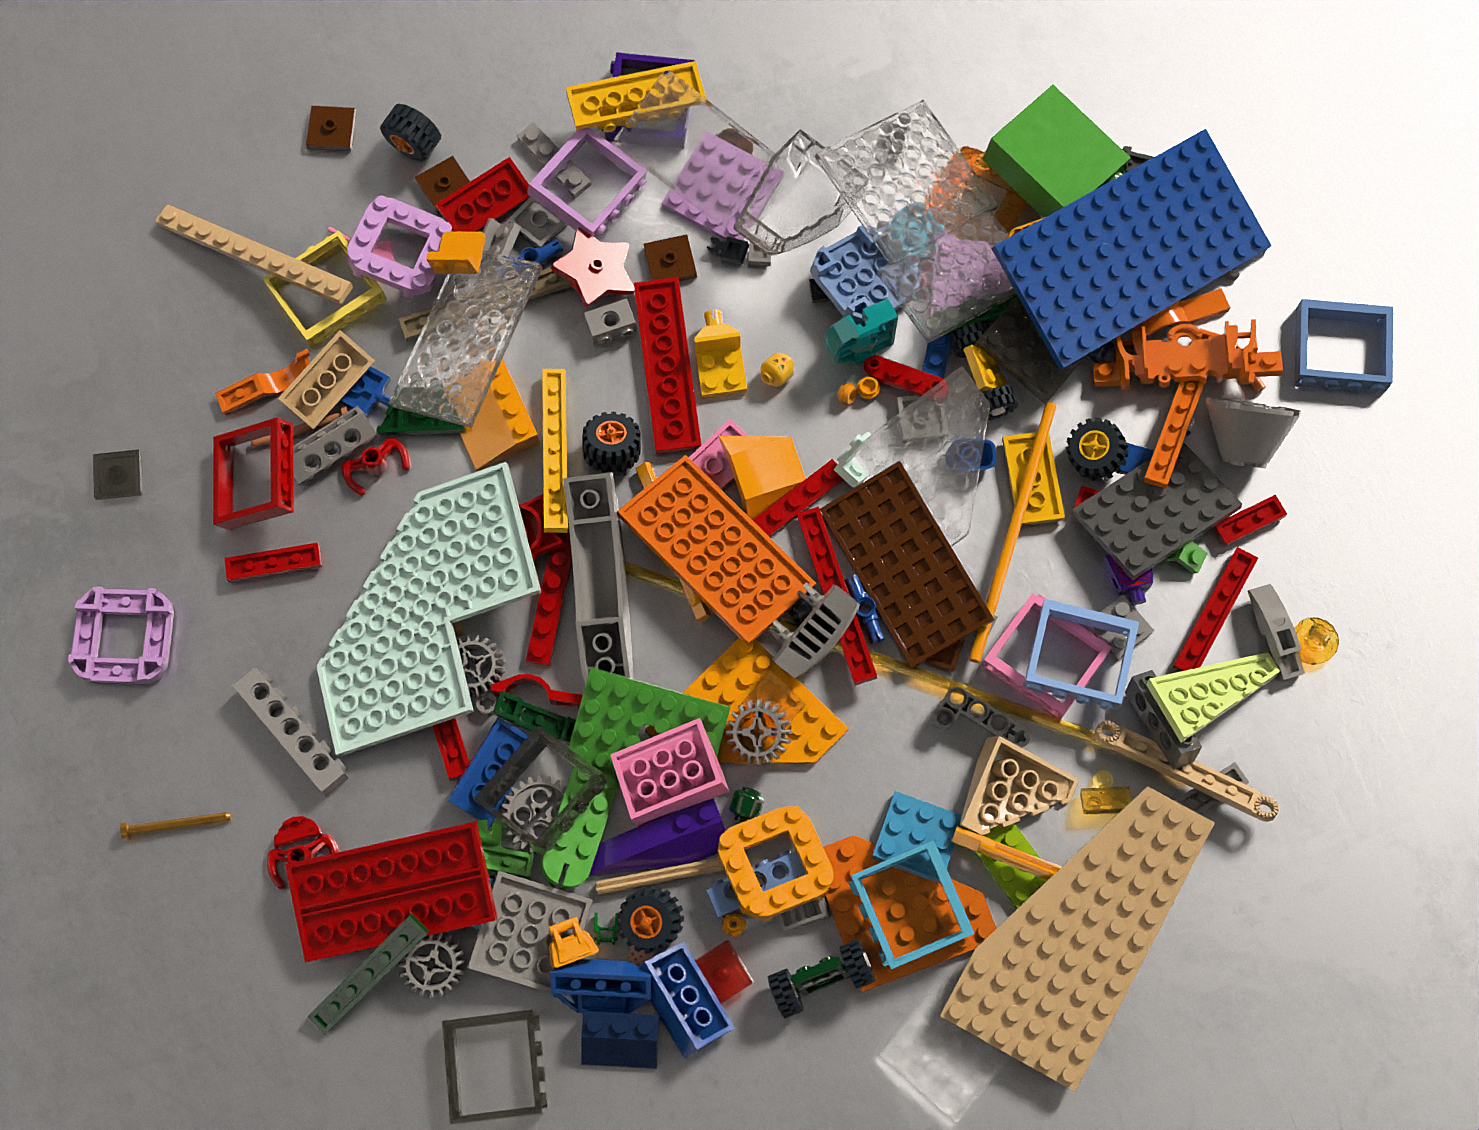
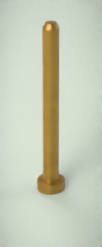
M228 812L137 825H129L128 822L121 823L120 832L122 839L127 840L130 839L131 835L228 822L231 820V815Z

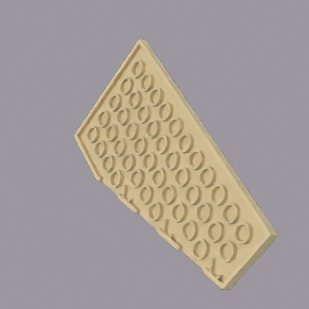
M1147 786L974 949L939 1016L1075 1092L1215 822Z

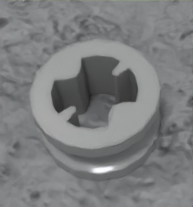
M482 693L476 700L479 712L485 716L493 715L497 698L492 693L487 695ZM485 699H490L491 703H494L493 706L490 705L488 710H485V707L481 705L482 702L485 703Z

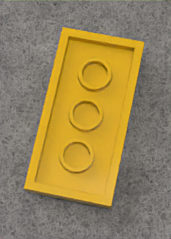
M1037 432L1003 436L1002 438L1014 507ZM1048 435L1021 526L1064 521L1065 519L1050 435Z

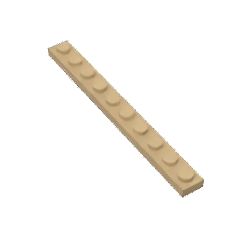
M167 204L155 220L157 226L337 304L341 305L353 288L349 281Z

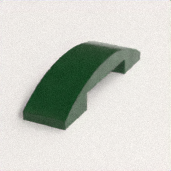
M500 691L492 714L531 732L570 745L576 719L563 717L527 703L522 698Z

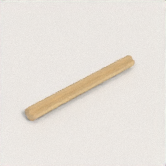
M718 858L601 880L595 882V888L598 895L725 870L722 864L719 863Z

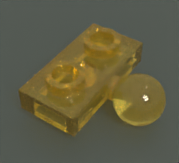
M1099 770L1094 774L1093 782L1098 788H1081L1080 791L1083 815L1120 813L1132 801L1130 786L1110 787L1113 777L1106 770Z

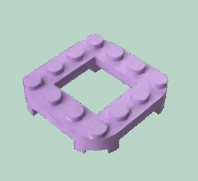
M378 196L368 205L348 245L346 260L353 271V275L361 279L362 275L379 281L403 291L404 297L412 298V295L429 293L433 288V283L438 273H435L426 261L427 253L439 252L442 235L445 232H452V226L438 216L399 200ZM388 222L428 238L414 269L372 253Z
M101 586L92 587V590L76 601L74 608L77 610L72 654H68V662L79 677L91 683L150 684L163 678L169 662L174 610L171 602L162 593L153 588H148V590L103 589ZM103 614L147 616L143 657L139 659L98 658Z

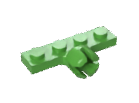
M488 820L477 821L488 873L496 874L497 871H501L529 880L534 854L503 848L501 846L503 827L493 821L492 828H490L489 832H486Z

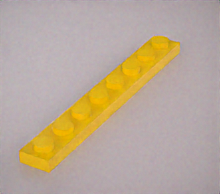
M542 369L544 533H568V514L563 478H567L565 369Z

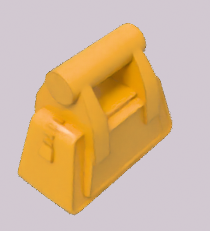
M577 917L548 927L552 936V942L549 944L550 965L552 968L561 967L596 954L599 951L587 931H582L579 927ZM572 929V935L561 939L559 933Z

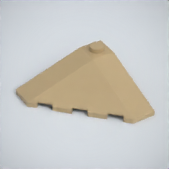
M1000 736L987 737L976 763L959 825L979 835L990 833L989 829L998 825L1005 827L1020 821L1019 817L1031 814L1033 816L1049 810V806L1055 803L1065 804L1070 802L1080 779Z

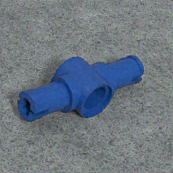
M557 238L540 248L527 247L521 251L520 257L515 259L514 263L499 270L498 273L503 282L506 283L521 274L524 276L539 272L542 265L547 263L549 258L564 251ZM529 259L536 260L533 263H526Z
M853 575L852 580L851 577L844 580L851 597L860 604L859 607L868 606L871 609V612L868 614H863L859 610L856 613L861 626L866 629L871 645L877 644V641L879 643L884 641L885 636L878 624L879 618L875 611L876 604L874 600L869 597L868 593H865L858 575Z

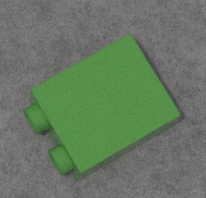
M1051 85L991 138L982 160L1044 218L1123 175L1122 173L1131 157L1055 85Z

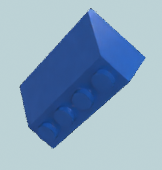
M684 942L656 955L640 966L641 969L651 974L650 1001L684 1059L709 1046L735 1028Z

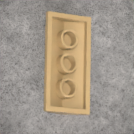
M339 330L278 399L314 430L375 360Z

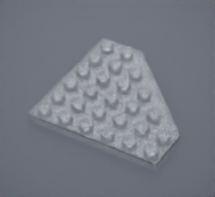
M961 366L873 432L872 436L855 455L856 460L869 478L900 461L951 547L969 535L990 403Z

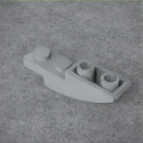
M1267 584L1247 590L1261 636L1266 635L1272 658L1280 670L1278 674L1279 680L1282 681L1305 674L1298 652L1302 650L1290 617L1272 585Z

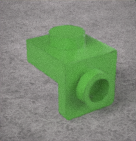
M1192 541L1166 558V560L1177 561L1191 573H1199L1208 553Z

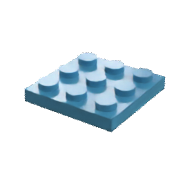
M895 791L871 859L884 862L934 840L947 869L955 845L951 841L957 826L961 827L959 824L962 815ZM927 852L893 866L940 884Z

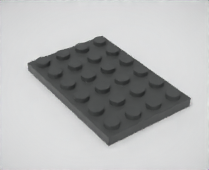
M1184 442L1167 489L1144 482L1151 461L1149 459L1073 508L1072 514L1132 581L1242 507V503Z

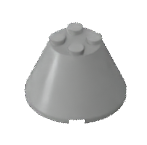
M1206 398V406L1222 461L1229 462L1232 465L1244 466V464L1252 465V467L1266 468L1301 416V410L1287 407H1274L1262 403L1215 398L1211 400V398Z

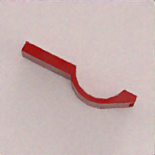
M518 674L494 683L491 686L493 695L499 696L500 691L510 693L511 690L519 685H537L548 694L551 705L578 709L583 697L582 694L551 690L550 686L541 677L533 674Z

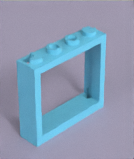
M934 840L851 875L853 881L848 882L854 896H860L863 904L859 905V909L864 920L869 918L872 924V928L868 929L874 943L879 941L883 950L878 952L883 965H889L890 969L975 934ZM927 852L961 931L894 959L861 880Z

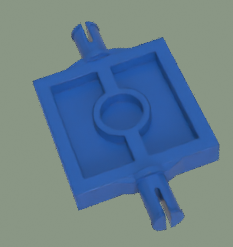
M370 366L339 402L351 409L358 406L366 417L378 402L389 408L393 404L394 399L384 395V390L391 381L390 376Z

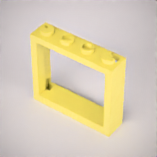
M337 231L331 236L327 235L317 245L310 246L295 259L315 266L340 249L347 256L349 244L340 231ZM268 275L263 279L267 289L311 349L387 300L383 289L377 281L362 275V278L370 287L368 291L306 330L278 291L279 288L289 282L273 275Z

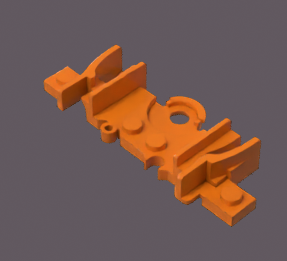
M1251 319L1250 332L1238 333V325H1229V321H1225L1224 336H1210L1204 340H1201L1200 334L1202 332L1196 326L1179 324L1171 328L1167 333V336H1169L1168 342H1162V340L1146 341L1145 326H1143L1141 331L1132 332V340H1121L1120 335L1115 338L1116 362L1093 363L1094 387L1121 386L1123 390H1130L1129 372L1135 371V375L1140 378L1141 384H1153L1156 380H1159V386L1163 388L1170 385V379L1175 382L1201 381L1206 384V379L1209 375H1214L1217 378V383L1223 379L1239 378L1241 384H1252L1254 382V374L1255 377L1283 376L1281 351L1257 353L1256 319ZM1181 337H1188L1192 342L1189 346H1181L1178 340ZM1250 338L1247 346L1236 349L1238 339ZM1123 346H1134L1137 355L1128 354Z

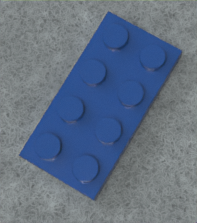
M497 717L447 801L478 821L488 820L487 826H490L504 803L505 796L510 793L511 788L516 783L539 742L500 717Z

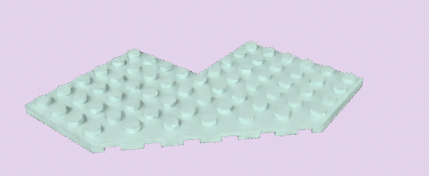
M506 462L417 493L413 500L415 503L409 513L404 515L397 527L398 532L392 542L389 541L380 556L381 561L375 571L372 570L363 585L364 590L358 600L355 599L346 614L347 619L341 629L338 628L329 643L330 648L326 655L319 660L316 667L337 756L340 757L474 712L452 623L542 593L511 473Z

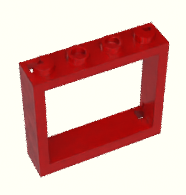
M276 417L213 437V525L232 530L294 512L293 423ZM270 435L271 502L233 512V446Z

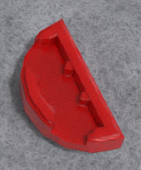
M303 816L292 817L284 821L277 835L275 834L274 847L280 848L321 836L323 833L320 826L312 819Z

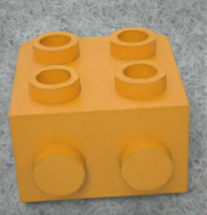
M445 232L442 235L439 252H428L426 261L435 273L478 274L486 236L483 232Z

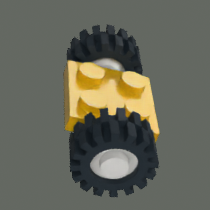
M978 322L976 325L972 323L968 327L964 326L962 330H956L957 333H953L950 336L955 355L958 358L966 356L978 390L986 392H982L979 394L980 396H976L975 400H973L978 418L981 421H991L994 418H1001L1002 415H1008V412H1013L1018 406L1012 387L1006 386V378L1000 372L997 355L993 351L986 350L990 349V346H993L995 342L989 324H986V322Z

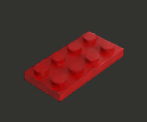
M508 157L436 203L435 207L444 220L451 224L453 232H479L485 228L488 219L493 218L497 220L530 198L527 194L529 184L512 159Z

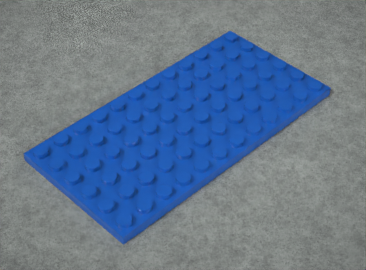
M1204 129L998 243L991 249L1061 370L1265 251L1272 245L1207 129Z

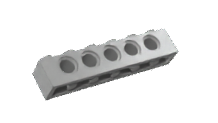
M254 667L232 686L325 796L329 795L348 779V776L344 773L347 770L346 766L339 758L335 761L329 755L332 752L330 747L324 740L320 743L316 740L314 736L317 732L309 723L304 725L299 718L302 717V714L294 705L289 708L284 702L288 698L279 687L276 690L273 689L270 685L273 682L270 676L264 670L260 673ZM263 690H267V696L262 700H258V694ZM276 708L283 709L280 716L272 717V713ZM292 725H297V731L292 735H287L288 728ZM312 743V749L307 753H303V745ZM326 760V768L318 771L317 764L320 761Z

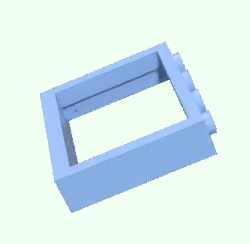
M1044 599L1041 605L1023 686L1035 690L1036 693H1042L1043 691L1052 693L1053 697L1059 699L1069 697L1076 699L1077 703L1083 705L1093 703L1100 705V708L1103 710H1118L1124 696L1139 622ZM1048 616L1127 636L1115 695L1035 675Z

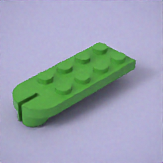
M576 760L573 764L541 859L542 873L553 888L558 884L563 866L566 865L565 868L567 870L564 880L558 888L560 890L575 888L581 885L589 876L619 785L616 775H612L608 771Z

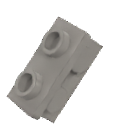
M493 218L488 219L483 230L486 239L481 263L488 268L505 266L521 227L516 223L501 225Z

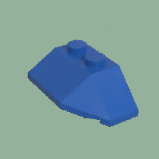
M580 959L551 969L550 972L551 995L558 998L576 1013L591 1011L630 1014L643 1003L651 1000V974L630 961Z

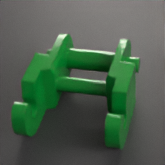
M598 913L594 914V932L597 933L594 941H597V945H600V941H612L613 945H615V941H618V937H615V933H619L617 913L615 914V925L612 927H600L598 925ZM601 931H612V936H600Z

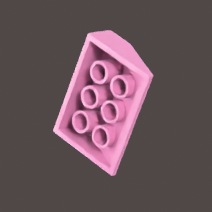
M700 718L610 755L630 818L638 827L729 792L722 769Z

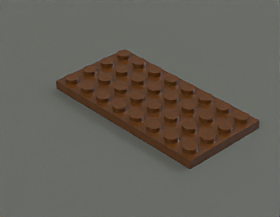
M900 461L820 508L821 513L869 596L874 600L876 608L912 669L995 621Z

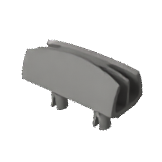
M805 583L803 587L810 596L802 591H798L797 595L813 607L807 618L793 633L779 623L778 620H775L773 624L780 633L772 628L767 629L768 633L782 643V648L775 655L773 661L794 678L804 676L831 651L845 633L858 611L860 604L836 585H833L822 596L808 583Z

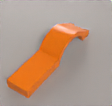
M1222 288L1181 302L1177 301L1136 325L1134 329L1135 331H1141V327L1145 326L1147 338L1155 331L1172 324H1192L1228 312L1230 305Z
M305 349L297 353L294 361L279 371L265 374L255 373L216 392L215 394L222 413L228 415L265 396L282 394L309 365V350Z

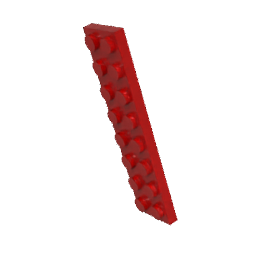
M679 278L635 282V298L656 454L698 449L702 445Z

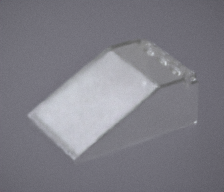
M665 70L653 85L659 93L656 95L651 90L647 93L639 104L645 109V112L642 113L636 108L626 122L632 128L631 131L622 127L612 144L725 229L778 158V155L673 72Z

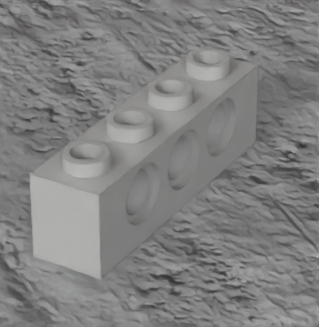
M358 406L293 446L294 479L298 484L311 480L315 473L330 468L334 461L341 457H347L353 452V449L359 445L369 443L377 435L364 412ZM353 430L351 437L344 438L347 431ZM334 443L332 449L325 450L327 444ZM314 455L313 461L305 463V459L308 456Z

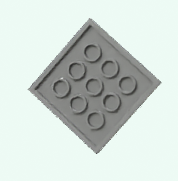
M497 871L492 886V894L498 920L480 924L467 968L551 993L550 972L554 968L550 965L549 944L552 942V936L548 927L577 917L579 927L583 931L593 900ZM572 929L559 933L561 939L573 934Z

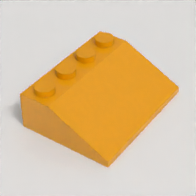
M502 356L479 365L446 388L466 429V433H460V436L476 471L540 444L538 434Z

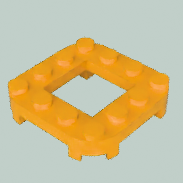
M798 806L775 809L734 825L720 836L717 854L718 861L725 870L739 902V908L744 915L762 920V922L771 921L772 917L814 900L820 901L831 887L833 881L831 863L809 817ZM786 834V836L790 837L806 875L763 892L744 850Z

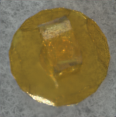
M1310 617L1300 621L1294 627L1302 650L1298 651L1302 662L1310 665L1325 663L1337 652L1339 646L1338 633L1328 621L1318 617Z

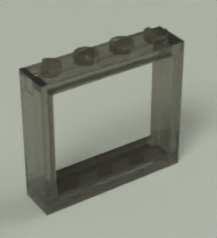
M537 726L473 800L483 812L543 857L547 851H550L555 846L557 839L571 828L577 816L586 811L590 801L603 791L607 781L601 771ZM547 747L590 779L538 839L535 840L493 808V806Z
M533 1010L442 1021L451 1125L544 1114V1108L548 1107L547 1093L542 1092L541 1082H545L544 1066L540 1067L539 1056H543L542 1041H537V1031L541 1030L539 1015L535 1016ZM527 1021L535 1106L463 1115L456 1029Z

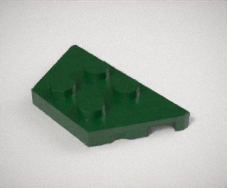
M445 387L399 389L394 397L393 404L389 406L385 413L386 417L383 423L376 429L378 436L466 433V429Z

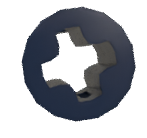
M1109 341L1085 356L1092 363L1104 362L1103 358L1109 351L1114 349L1115 345L1112 341Z

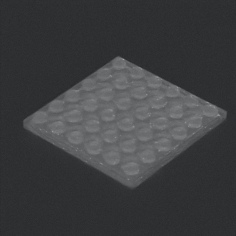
M924 100L816 152L814 156L890 265L991 213L999 206Z

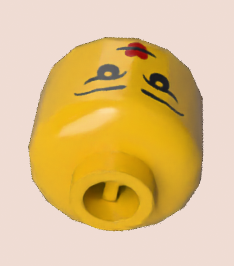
M774 353L761 364L762 380L774 387L782 386L794 375L793 360L786 354Z

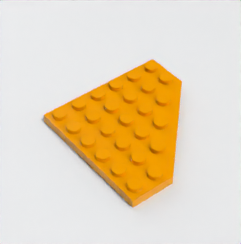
M738 638L683 692L731 706L727 723L729 720L736 721L732 713L737 712L741 714L738 706L743 705L747 709V701L749 700L754 703V706L756 699H761L763 706L766 700L771 701V708L774 705H779L780 708L777 714L785 711L786 716L782 718V721L790 720L791 724L785 726V730H792V734H785V738L790 739L791 743H782L787 751L783 753L777 750L780 758L775 759L771 755V764H816L849 731V728L797 678H794L773 661L774 656L756 639L747 646ZM755 713L746 718L742 729L749 728L752 725ZM763 713L766 725L770 728H777L774 720L768 714ZM726 723L717 756L719 764H748V755L741 760L739 759L741 750L736 753L732 752L736 743L728 744V740L733 739V734L728 735L726 731L733 730L734 726ZM649 725L645 729V732L651 738L657 736L653 726ZM759 728L755 730V734L759 736L764 735V730ZM742 736L746 746L756 752L752 739L748 736ZM770 736L766 739L763 752L772 747L777 736Z

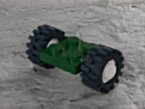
M856 939L839 946L844 964L837 956H828L821 959L817 965L812 967L803 966L797 969L793 975L786 968L768 976L769 987L772 990L771 993L784 1019L804 1011L800 992L806 996L847 978L851 979L856 989L875 982L872 967L860 940Z

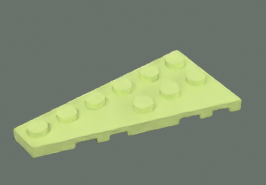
M1267 652L1150 678L1146 685L1182 743L1277 677L1280 670Z

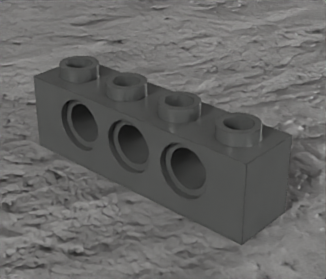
M1153 670L1132 676L1125 694L1173 770L1194 763L1202 746L1194 734L1182 743L1178 739L1146 685L1150 678L1157 677Z

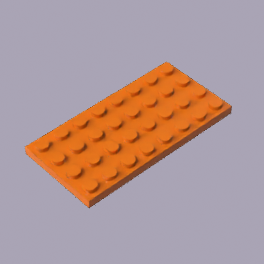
M686 455L617 511L618 517L747 646L802 598L797 595L798 591H802L805 594L808 592L803 587L805 583H808L812 588L816 586V582Z

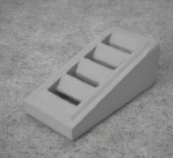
M824 897L818 901L821 914H817L814 901L806 903L812 916L810 918L807 916L804 905L799 906L801 921H798L795 909L789 910L793 924H788L785 912L777 915L782 933L831 917L826 898Z

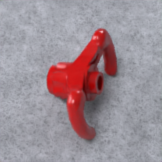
M390 437L380 447H370L364 450L359 459L346 461L342 465L341 470L342 476L349 488L360 496L364 495L366 492L365 488L357 484L351 475L352 472L366 471L369 475H381L386 471V459L393 449H396L400 454L403 470H409L410 457L403 443L395 437Z
M323 834L307 845L299 844L287 851L280 848L270 850L267 854L266 865L269 877L278 889H284L286 886L277 872L276 862H297L302 856H305L302 860L315 858L324 847L329 849L330 854L337 853L339 850L333 837L329 834Z

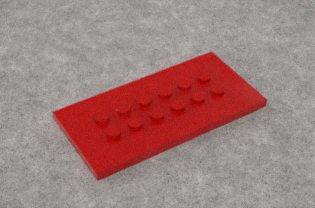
M477 821L285 864L305 962L378 947L411 913L429 930L425 936L498 920Z

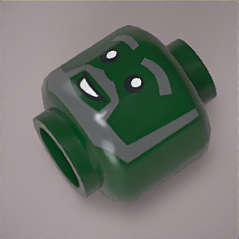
M745 786L734 792L729 806L730 812L735 815L734 820L742 823L760 816L764 805V799L760 796L761 792Z

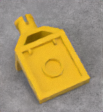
M714 309L715 320L712 318L711 310L704 313L706 327H703L694 338L702 399L747 392L740 332L728 324H723L722 311Z

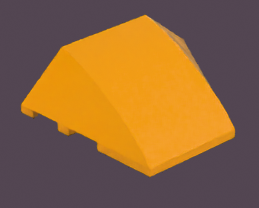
M718 436L739 490L743 511L752 520L806 479L792 437Z

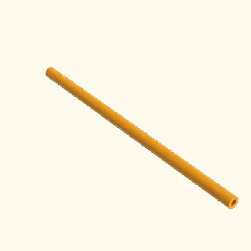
M1046 402L985 603L993 617L1057 405L1051 402ZM992 622L977 631L969 657L971 662H981Z

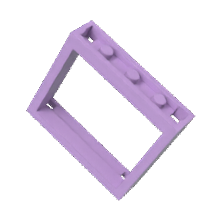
M586 128L577 130L528 185L527 194L575 231L577 228H581L595 238L604 233L606 224L609 221H615L623 205L625 207L629 205L635 191L640 192L643 185L647 182L645 180L647 170L594 130ZM585 142L633 177L593 223H590L545 189L548 183Z

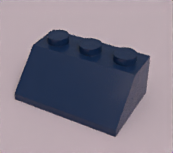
M583 1011L581 1065L657 1069L659 1015Z

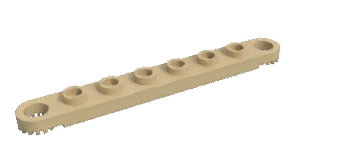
M1106 720L1100 722L1096 727L1094 735L1100 744L1264 822H1269L1279 812V805L1272 797L1269 798V796L1259 793L1260 791L1197 761L1173 770L1155 741L1125 727L1122 728L1114 722L1111 723L1109 720L1108 722ZM1101 730H1109L1113 736H1110V738L1109 736L1106 737ZM1260 805L1268 806L1271 812H1262Z

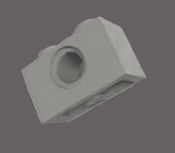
M627 299L584 312L585 322L594 345H604L618 337H629L637 331L636 321ZM610 321L616 322V325L612 327L606 324Z

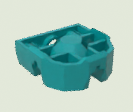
M888 298L862 310V319L865 323L863 326L861 324L856 325L851 315H848L830 327L826 332L827 340H825V343L835 364L847 362L858 364L865 361L868 357L875 355L877 351L894 345L898 315Z

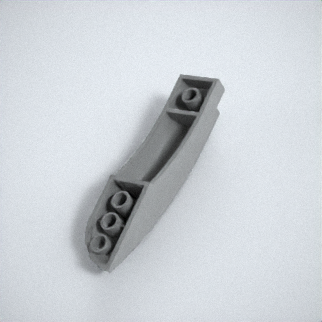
M613 473L563 478L574 575L575 623L584 682L586 684L591 667L634 679L621 523L617 514L619 506L618 498L615 494Z

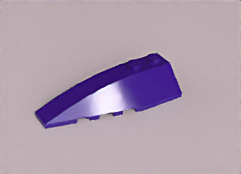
M714 798L656 819L599 843L588 877L694 863L718 854L720 836L726 830Z

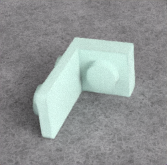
M869 432L863 436L858 434L851 441L850 445L852 448L849 451L845 450L838 457L837 461L839 464L834 468V471L852 488L860 485L868 477L863 468L852 461V459L872 436Z

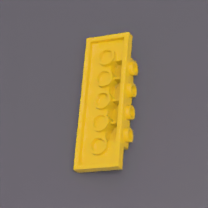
M696 61L566 87L576 130L597 126L598 130L612 132L617 126L625 125L626 128H632L642 121L652 124L666 116L669 119H676L681 116V113H685V108L704 105L707 100Z

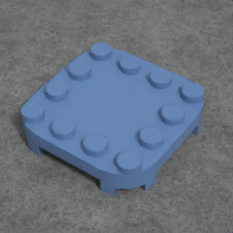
M866 224L858 226L856 232L827 248L822 246L817 251L810 268V273L815 282L844 317L851 315L855 324H861V326L865 324L862 319V310L888 298L894 310H897L908 304L915 297L920 286L919 276L921 273L918 268L912 269L907 262L899 259L892 252L887 242L886 230L882 228L880 231L867 227Z

